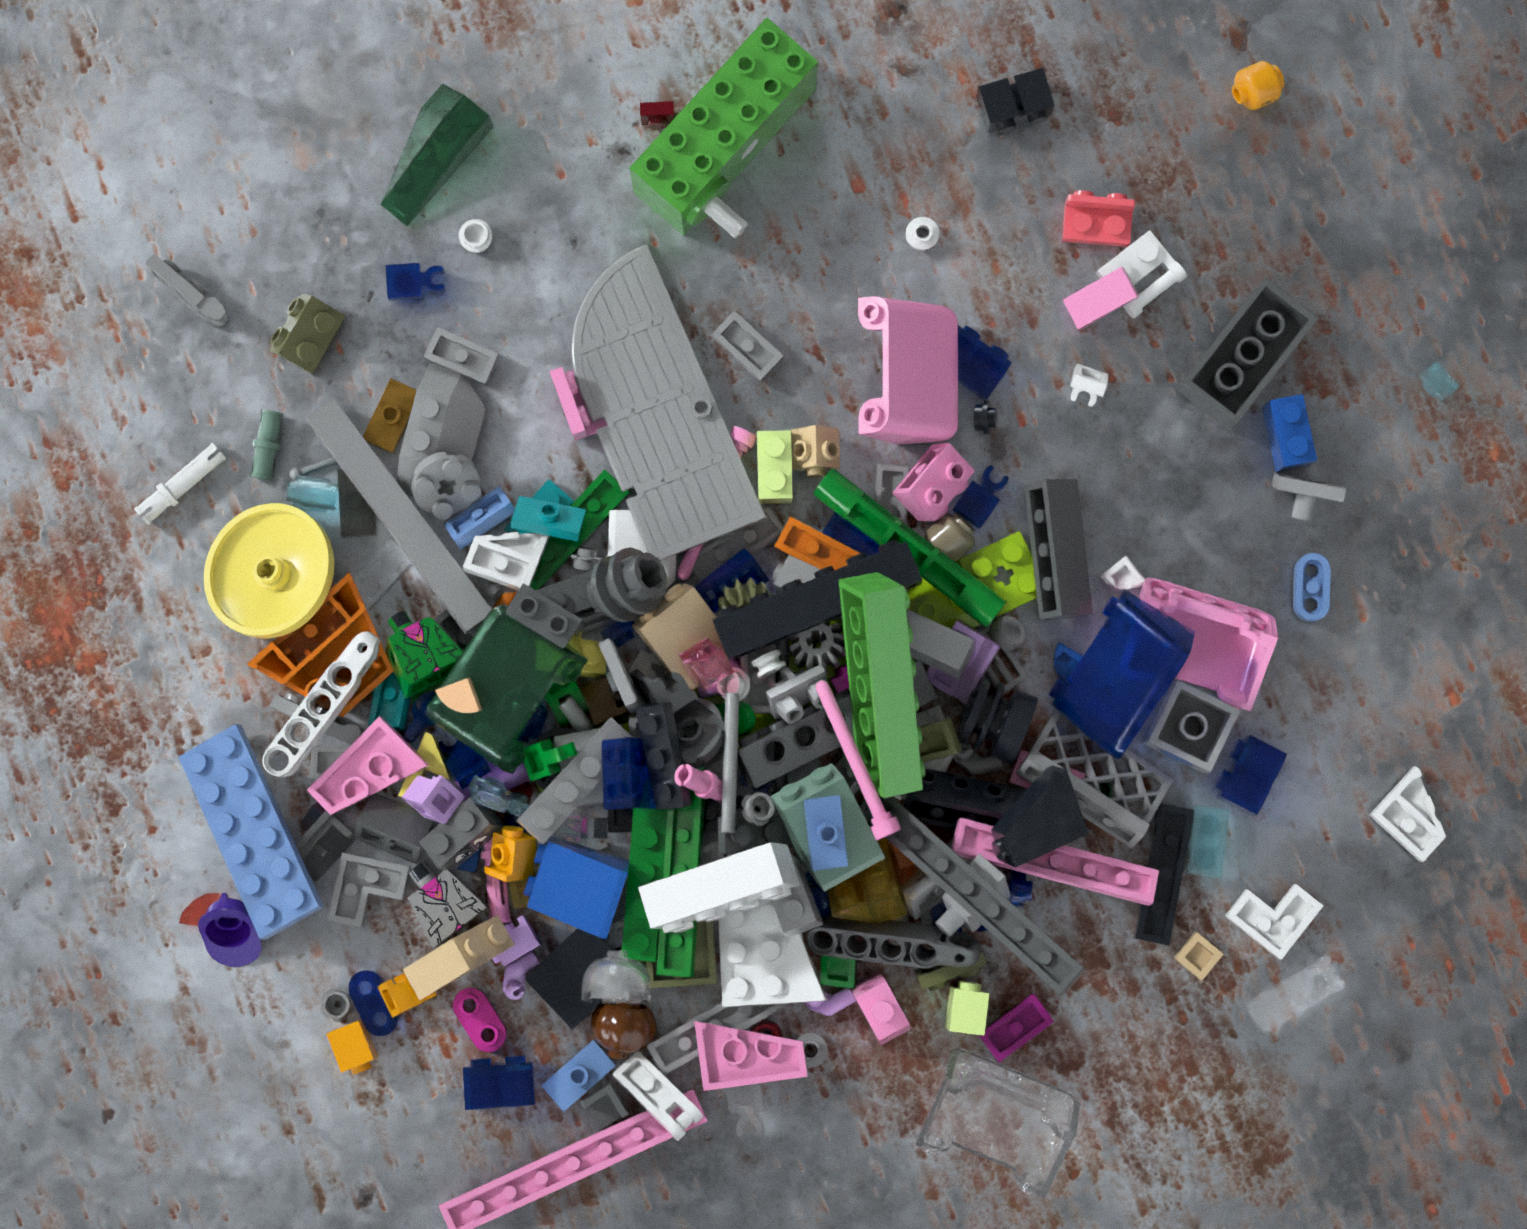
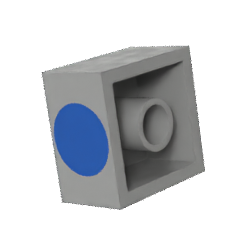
M1176 680L1171 683L1142 744L1203 774L1210 773L1241 710L1180 680Z

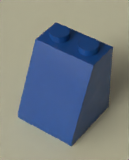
M550 836L547 844H539L534 863H538L540 866L536 877L529 875L523 893L524 896L529 897L527 907L599 938L607 939L628 875L629 860Z

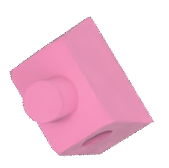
M880 971L858 982L854 989L849 988L881 1046L911 1029L906 1016Z

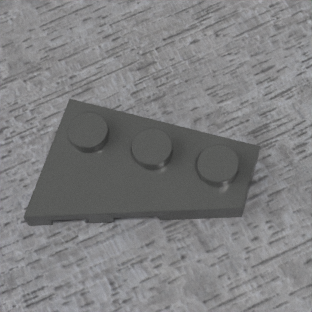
M780 788V789H778V790H776V791H774V792H771V795H769V796L771 797V796L774 795L775 793L779 792L782 788ZM755 806V811L759 812V807ZM743 807L737 808L735 833L733 834L721 833L722 816L718 817L719 853L743 852L770 842L787 844L788 848H794L776 807L773 816L769 818V822L763 826L748 823L742 816Z

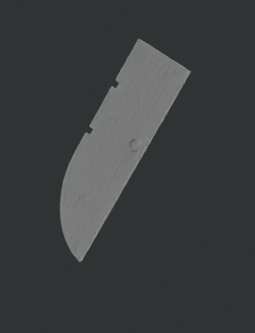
M644 244L628 252L609 266L587 293L574 325L572 365L578 389L592 422L604 418L607 426L597 429L596 432L621 491L624 492L632 488L636 491L637 495L627 499L626 502L647 552L655 557H659V560L662 561L764 520L766 516L648 245Z

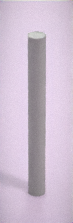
M738 693L725 694L721 833L726 834L735 833L739 722Z

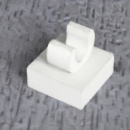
M1076 364L1071 380V387H1073L1071 400L1076 401L1078 393L1086 391L1090 394L1088 406L1092 407L1096 403L1097 395L1103 397L1109 374Z

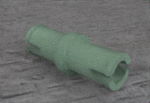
M261 410L257 439H253L252 445L255 447L250 477L272 480L271 475L275 453L280 450V444L277 441L283 413Z

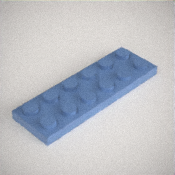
M234 724L180 755L179 760L259 939L266 940L323 908L322 901L242 726Z

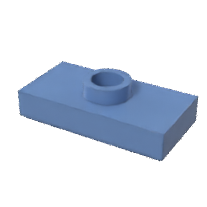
M840 795L803 799L811 870L816 871L848 866Z
M593 1039L541 1086L564 1112L609 1073L616 1064L597 1041Z

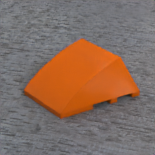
M349 572L329 590L324 603L307 623L289 634L277 637L250 660L247 665L306 697L326 669L333 662H336L356 635L368 631L379 638L351 573ZM381 641L376 660L364 674L359 688L338 716L344 717L394 672ZM367 646L363 647L362 653L367 650ZM343 668L336 674V683L339 686L347 685L352 679V673L349 668ZM322 696L316 700V703L328 710L330 709L331 701L328 696Z

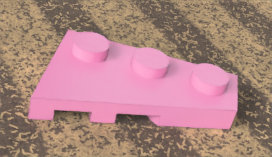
M378 717L307 791L330 815H333L430 765L383 717Z
M694 1021L704 1091L808 1077L803 1041Z

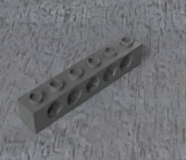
M914 661L916 676L913 677V687L918 696L920 707L938 697L921 661ZM847 688L839 693L834 692L833 695L854 739L850 692ZM812 703L803 708L804 715L800 720L788 724L782 718L768 725L769 732L759 737L754 732L738 740L737 764L749 788L756 789L841 746L835 731L827 726V713L824 708L816 709ZM802 726L806 727L810 733L809 741L803 746L796 740V732ZM772 741L776 742L780 749L779 756L773 761L769 760L765 754L766 746Z

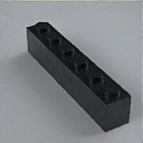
M897 540L887 542L878 547L879 553L866 557L865 553L855 555L846 560L847 566L834 570L833 566L823 568L814 573L815 579L802 583L801 579H797L781 586L783 591L770 596L769 592L761 593L749 599L751 604L738 609L737 605H732L718 611V618L712 621L729 662L842 617L839 579L878 572L903 585L906 590L921 585L922 577L907 541L901 544Z

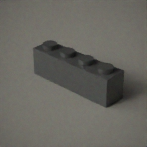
M1045 479L1024 485L1039 619H1072L1093 614L1077 479Z

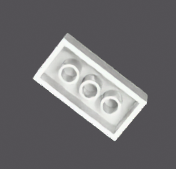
M770 842L638 887L650 928L663 929L664 933L672 931L678 933L693 928L692 921L695 920L696 922L705 920L706 922H711L726 917L725 910L728 909L729 911L737 909L744 911L759 905L757 899L762 898L766 900L771 898V900H777L792 894L790 888L799 886L800 883L788 845Z

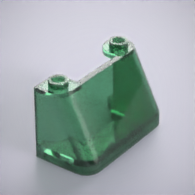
M502 604L496 606L488 613L440 687L442 688L463 679L471 678L482 711L473 713L457 712L446 706L436 693L428 706L427 714L434 723L502 771L513 774L525 759V744L518 739L521 731L552 684L555 682L565 685L574 682L580 676L582 668L588 659L569 643L562 649L506 614L508 605Z

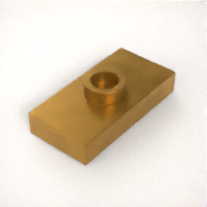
M390 378L363 435L366 442L392 454L395 453L408 425L416 389Z

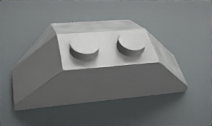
M431 362L417 388L399 457L397 483L406 495L412 497L414 496L411 490V483L415 477L413 472L416 466L426 457L438 452H446L447 455L458 456L457 453L473 461L486 408L467 377ZM445 479L439 482L441 485L440 489L449 488L454 481L447 482Z

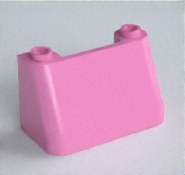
M877 296L858 298L860 323L870 331H882L883 397L870 399L862 405L859 411V434L895 445L949 440L954 436L958 428V321L956 314L953 310L942 305Z
M1146 578L1123 649L1119 671L1123 672L1126 677L1136 681H1142L1143 678L1151 677L1153 672L1217 691L1218 697L1223 702L1239 710L1251 711L1278 640L1276 620L1272 615L1256 608L1164 580Z

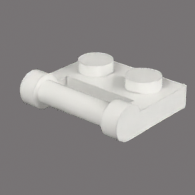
M1150 230L1096 272L1097 276L1102 278L1116 269L1124 267L1133 286H1135L1160 265L1166 270L1164 275L1139 293L1137 299L1122 306L1132 318L1140 315L1143 312L1142 308L1175 282L1179 284L1187 278V273L1183 267L1171 257Z

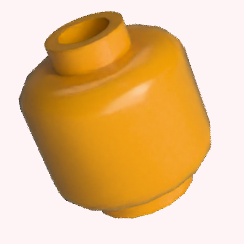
M1259 61L1236 73L1234 85L1232 86L1233 97L1238 104H1243L1247 109L1257 110L1280 98L1285 85L1284 77L1276 65H1271L1266 61Z

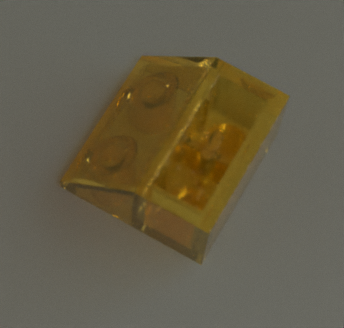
M887 838L877 840L885 859L827 890L833 917L876 924L908 915L895 858Z

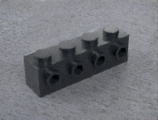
M925 768V776L922 778L923 790L902 794L900 804L920 822L956 829L957 820L964 818L995 826L1023 795L1026 789Z

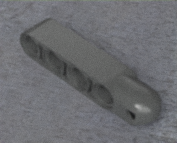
M838 913L820 914L823 917L821 918L823 925L811 929L807 937L809 948L815 954L821 956L917 968H932L936 965L965 968L975 965L980 958V944L973 936L966 932L956 931L951 937H948L934 925ZM820 931H826L832 937H826ZM853 935L862 936L866 941H859ZM887 939L896 940L900 945H892ZM966 940L970 946L968 948L962 947L960 942ZM922 944H930L934 947V950L926 949Z

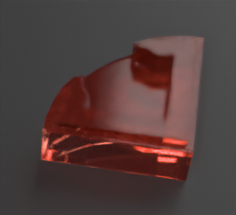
M220 893L204 894L193 900L182 912L179 923L198 926V921L206 913L209 906L220 899Z

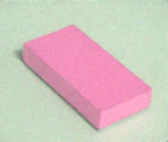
M1120 267L1063 299V302L1077 329L1081 330L1137 299L1139 295L1125 268Z

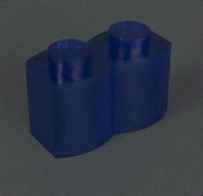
M1252 735L1245 737L1244 741L1238 739L1230 753V757L1234 760L1229 771L1223 769L1214 787L1219 789L1216 798L1251 816L1258 815L1272 784L1283 766L1287 753Z
M526 1055L506 1056L505 1063L491 1064V1058L470 1059L469 1066L463 1067L465 1110L536 1104L534 1061H526Z

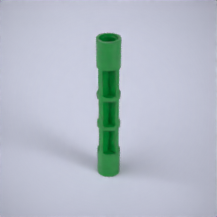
M832 468L813 492L817 499L874 540L877 545L881 546L893 540H897L899 544L907 541L921 577L985 628L990 625L1007 601L951 560L939 548L921 537L900 518L895 517L878 504L866 492L859 489L858 486L836 469Z

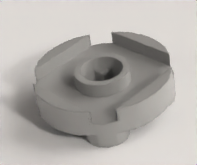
M446 452L434 453L423 459L413 472L415 477L411 483V490L417 505L423 511L433 514L437 519L446 520L451 515L462 512L481 495L480 477L474 463L463 454L457 453L458 456L447 455ZM445 479L447 482L454 481L449 488L440 489L441 485L439 482Z

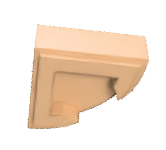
M466 678L435 690L440 700L457 712L473 713L482 711L471 678Z

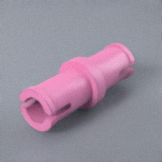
M682 764L675 772V782L679 786L693 790L695 795L700 798H711L722 804L723 781L718 779L715 773L708 770L700 771L689 764H686V766Z

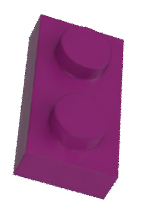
M1032 993L985 1028L984 1036H978L996 1061L1000 1063L1054 1023V1020L1035 994Z

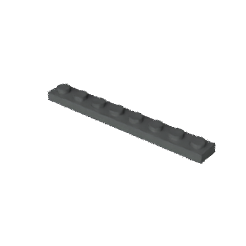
M879 795L886 812L890 811L892 817L896 816L902 828L900 831L885 838L1060 996H1063L1086 969L895 798H883ZM864 800L859 807L865 819L873 826L871 819H873L872 813L866 800Z

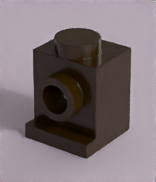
M606 675L591 679L588 685L581 688L596 728H601L611 717L621 725L629 722L628 717L630 714L625 706H622L624 702L619 691L613 692Z

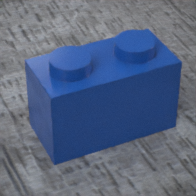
M1303 394L1269 400L1262 407L1276 473L1309 467L1317 461Z

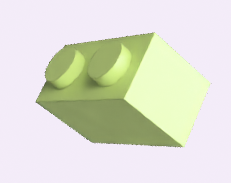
M791 430L757 431L758 500L760 505L792 504Z
M958 981V987L949 986L945 1028L948 1031L985 1035L989 993L981 990V984Z

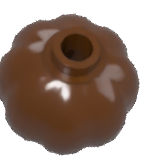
M615 993L614 999L604 1000L595 1008L591 1017V1031L596 1041L609 1050V1057L627 1060L629 1059V1054L645 1049L654 1039L657 1027L656 1019L652 1010L646 1005L641 1004L642 997L628 993Z

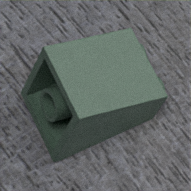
M832 763L815 769L811 775L796 783L784 786L779 792L771 796L798 859L824 892L885 859L845 778ZM840 795L848 866L813 871L810 864L803 799Z

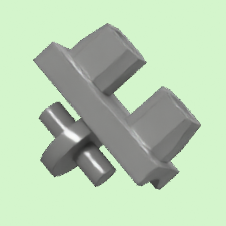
M821 664L806 672L803 669L793 674L789 667H785L780 670L783 680L773 684L774 688L766 691L770 703V713L774 719L782 717L788 724H792L800 720L804 715L803 705L812 702L816 709L824 708L816 691V684L819 681H826L828 683L826 671Z

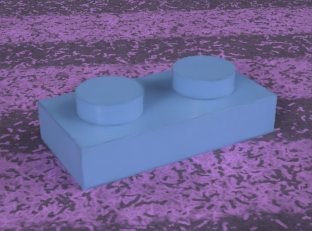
M498 486L443 525L460 550H462L467 545L472 544L475 536H482L496 525L505 522L514 513L515 508L500 486Z

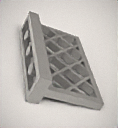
M1060 704L1055 708L1028 755L1016 771L1018 775L1033 783L1047 767L1054 765L1066 769L1083 817L1131 849L1147 832L1151 819L1174 780ZM1058 718L1071 725L1072 735H1059L1056 726ZM1093 739L1099 743L1102 753L1088 755L1084 740ZM1076 741L1080 756L1067 758L1062 743ZM1054 744L1059 759L1050 760L1038 751L1041 746ZM1122 758L1128 762L1131 772L1117 774L1113 759ZM1105 760L1109 775L1096 777L1091 762ZM1083 763L1088 778L1079 779L1073 775L1069 765ZM1151 777L1162 785L1158 791L1147 793L1142 778ZM1134 779L1138 794L1125 796L1120 781ZM1112 782L1117 797L1108 798L1102 794L1098 784ZM1141 801L1145 812L1143 819L1131 813L1127 803Z

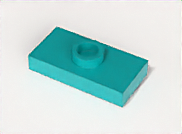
M519 496L511 519V528L578 542L586 509Z

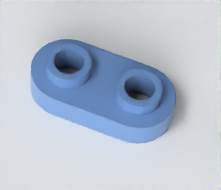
M1317 553L1304 555L1294 566L1293 609L1295 614L1306 622L1320 620L1328 613L1330 607L1331 568L1328 560ZM1307 566H1313L1316 569L1315 577H1309L1306 574L1305 569ZM1307 599L1314 601V611H1308L1305 608V601Z

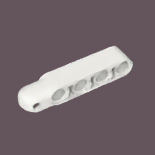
M368 631L359 633L351 640L336 662H333L326 669L266 749L262 757V764L269 774L277 777H289L298 770L357 691L362 677L376 660L380 643L377 636ZM367 646V650L362 653L363 647ZM343 668H349L352 673L350 683L345 686H339L336 683L337 672ZM328 696L331 701L329 711L325 714H318L315 710L316 700L319 697ZM306 724L310 729V735L306 741L299 743L295 740L294 731L298 725ZM285 752L288 755L289 763L285 769L277 771L274 768L273 759L277 753Z

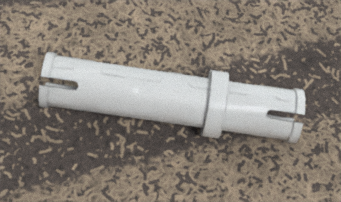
M211 443L210 446L164 485L162 483L157 485L156 488L158 490L138 507L136 506L134 510L141 516L152 507V510L142 517L150 525L170 505L176 506L179 503L177 499L227 458L219 452L209 460V457L219 450Z

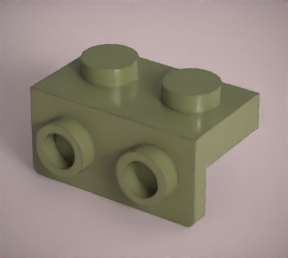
M301 294L300 297H296L289 305L287 310L289 317L283 327H278L272 335L270 343L273 345L269 352L282 357L303 371L313 375L345 315L312 295Z

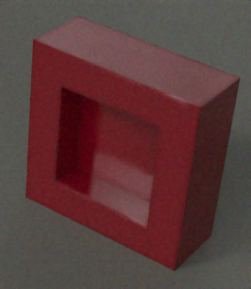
M674 102L640 103L642 125H648L651 129L666 128L675 118Z

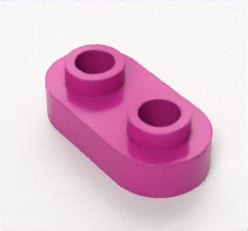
M474 987L461 990L453 1001V1010L458 1020L479 1050L484 1052L498 1050L503 1046L507 1038L505 1024L482 990ZM467 999H473L476 1002V1009L473 1012H468L464 1008V1002ZM485 1028H491L494 1031L495 1037L492 1041H486L483 1038L482 1033Z

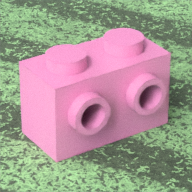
M950 443L932 444L892 494L918 521H936L947 513L949 509L948 504L951 500L969 485L968 479L975 470Z

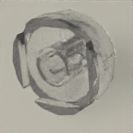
M607 951V958L595 960L586 969L582 981L581 1001L592 1003V999H602V1003L641 1004L642 1000L649 1003L651 1002V983L648 971L640 961L628 958L627 951Z

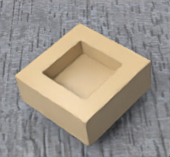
M1194 932L1174 956V959L1197 979L1202 981L1224 954L1198 932Z

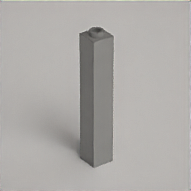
M788 555L784 564L779 563L772 576L776 594L783 591L781 586L791 581L801 579L802 583L815 579L814 573L821 569ZM906 609L907 622L910 624L913 633V641L910 643L911 657L960 679L975 650L974 640ZM842 617L832 620L843 625Z

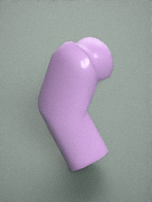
M533 950L516 959L505 968L502 988L504 994L511 1000H518L523 997L526 973L541 963Z

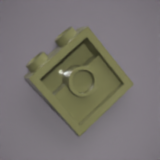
M713 921L697 922L694 977L656 975L657 962L639 961L640 981H647V988L717 984Z

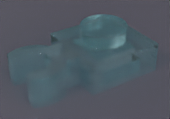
M474 775L468 786L474 803L505 813L507 810L513 815L520 817L530 806L526 803L528 800L527 796L507 791L504 784L493 777H486L484 779Z

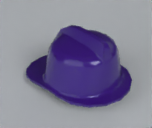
M222 893L220 899L213 902L198 921L199 932L206 950L211 958L218 963L229 967H242L251 964L259 957L262 950L261 940L242 901L229 898L227 893Z

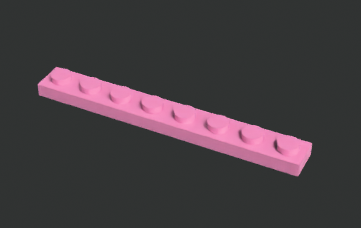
M694 1088L682 1093L704 1116L698 1123L692 1122L684 1130L687 1131L707 1122L708 1119ZM677 1107L670 1116L675 1120L683 1111ZM645 1110L441 1203L439 1208L448 1229H474L666 1141L673 1136Z

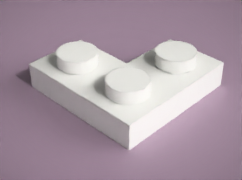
M1297 884L1292 885L1274 910L1251 891L1245 889L1226 913L1225 917L1277 959L1282 960L1322 909L1323 905Z

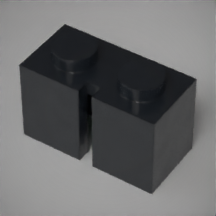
M1043 68L1015 75V83L1009 84L1008 78L978 87L976 98L987 133L997 131V134H1004L1016 129L1018 124L1029 121L1030 125H1035L1049 118L1048 116L1052 114L1055 104Z

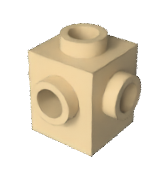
M812 425L791 429L792 470L805 471L806 477L818 478L825 477L826 471H830L832 468L840 469L839 428Z

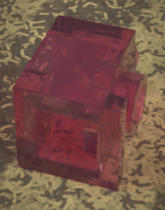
M708 637L678 654L693 683L704 690L734 673L722 648L713 645Z

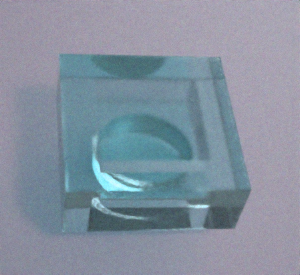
M1437 361L1419 375L1423 380L1422 386L1425 391L1434 398L1438 397L1441 401L1460 387Z

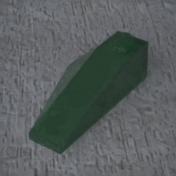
M442 83L419 111L381 206L407 227L494 128L490 116L467 96Z

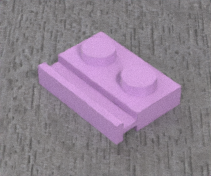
M957 620L952 630L973 639L975 650L961 678L957 679L932 666L928 669L927 675L932 685L948 695L959 699L961 703L966 704L971 691L980 683L1001 644L992 641L986 635L963 621Z

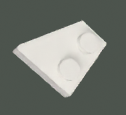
M518 532L504 533L501 536H475L464 562L463 571L515 590H519L523 583L530 587L550 536L538 533L518 534Z

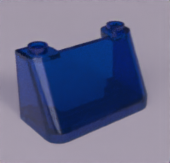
M1123 589L1118 598L1112 595L1102 611V614L1106 616L1103 626L1071 675H1068L1064 680L1058 678L1048 694L1053 697L1051 705L1101 749L1118 760L1125 753L1185 664L1192 650L1195 631Z

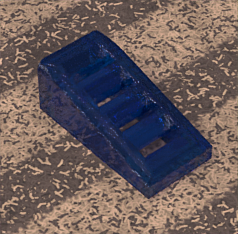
M745 548L694 586L713 613L719 610L718 597L725 595L724 591L722 592L719 588V585L724 583L727 587L734 588L736 581L733 583L731 579L737 576L742 584H746L750 577L755 580L756 584L762 581L765 584L769 581V578L758 562ZM710 590H713L716 595L712 600L706 593Z

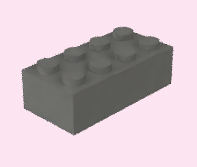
M1264 277L1176 390L1230 431L1243 417L1319 318Z

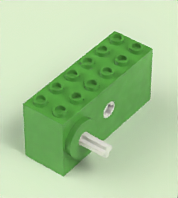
M766 17L630 166L633 192L683 236L691 227L698 225L709 216L736 239L738 235L742 234L748 223L721 199L737 176L815 92L818 61Z

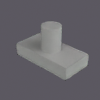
M1275 472L1271 485L1277 490L1297 493L1291 517L1306 521H1312L1317 497L1344 502L1346 489L1341 485Z

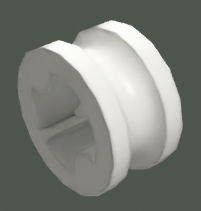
M779 649L766 653L751 662L753 667L759 669L757 673L759 679L772 675L787 666L785 661L779 659L781 655Z

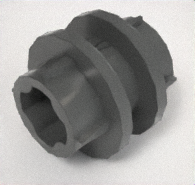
M632 547L621 549L612 556L600 559L594 565L591 576L588 577L587 596L595 613L622 623L633 621L640 615L653 612L660 605L662 595L667 593L665 591L667 574L659 557H655L647 552L643 553L641 550Z

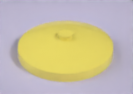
M269 503L245 510L224 526L215 538L207 555L204 568V589L211 609L229 628L252 638H276L297 630L317 613L331 588L334 576V553L330 539L323 527L314 518L296 507L287 504Z

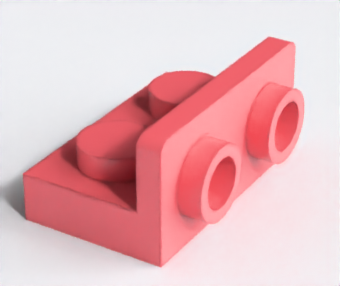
M1080 190L1075 191L1074 194H1069L1064 206L1062 242L1128 247L1131 241L1132 214L1136 200L1127 199V195L1120 193L1108 194L1107 197L1094 196V193L1091 191Z

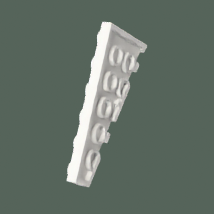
M714 831L715 840H718V831ZM737 852V853H726V855H727V857H729V856L738 854V853H740V852ZM762 898L757 899L758 906L744 911H739L738 909L734 911L725 910L726 917L718 919L722 1007L827 1001L824 990L821 988L812 959H810L802 939V933L792 937L783 933L771 898L766 900Z

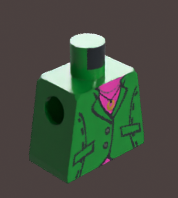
M401 611L388 620V624L394 631V634L387 639L386 655L406 699L462 671L466 655L432 618L426 617L413 624L407 613Z

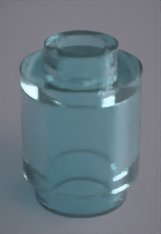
M297 475L295 482L289 481L287 501L292 502V506L300 510L326 513L327 510L336 509L339 486L338 483H331L330 479Z

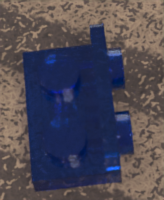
M958 325V382L987 401L1009 370L1012 362L1007 359L1009 355L996 345L989 347L980 341L981 336L974 329L966 325L961 328Z
M626 737L603 740L601 744L604 809H656L642 739Z

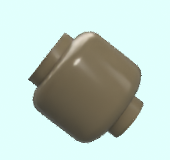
M956 512L954 515L946 513L926 530L925 539L956 563L975 544L973 536L975 529L959 513Z

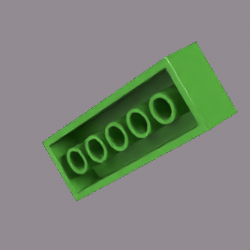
M878 572L839 579L855 744L881 797L888 798L923 790L922 778L925 776V766L919 753L922 733L916 720V711L919 710V699L913 687L916 666L910 654V643L913 641V633L910 624L907 622L906 609L910 607L908 592L903 585Z

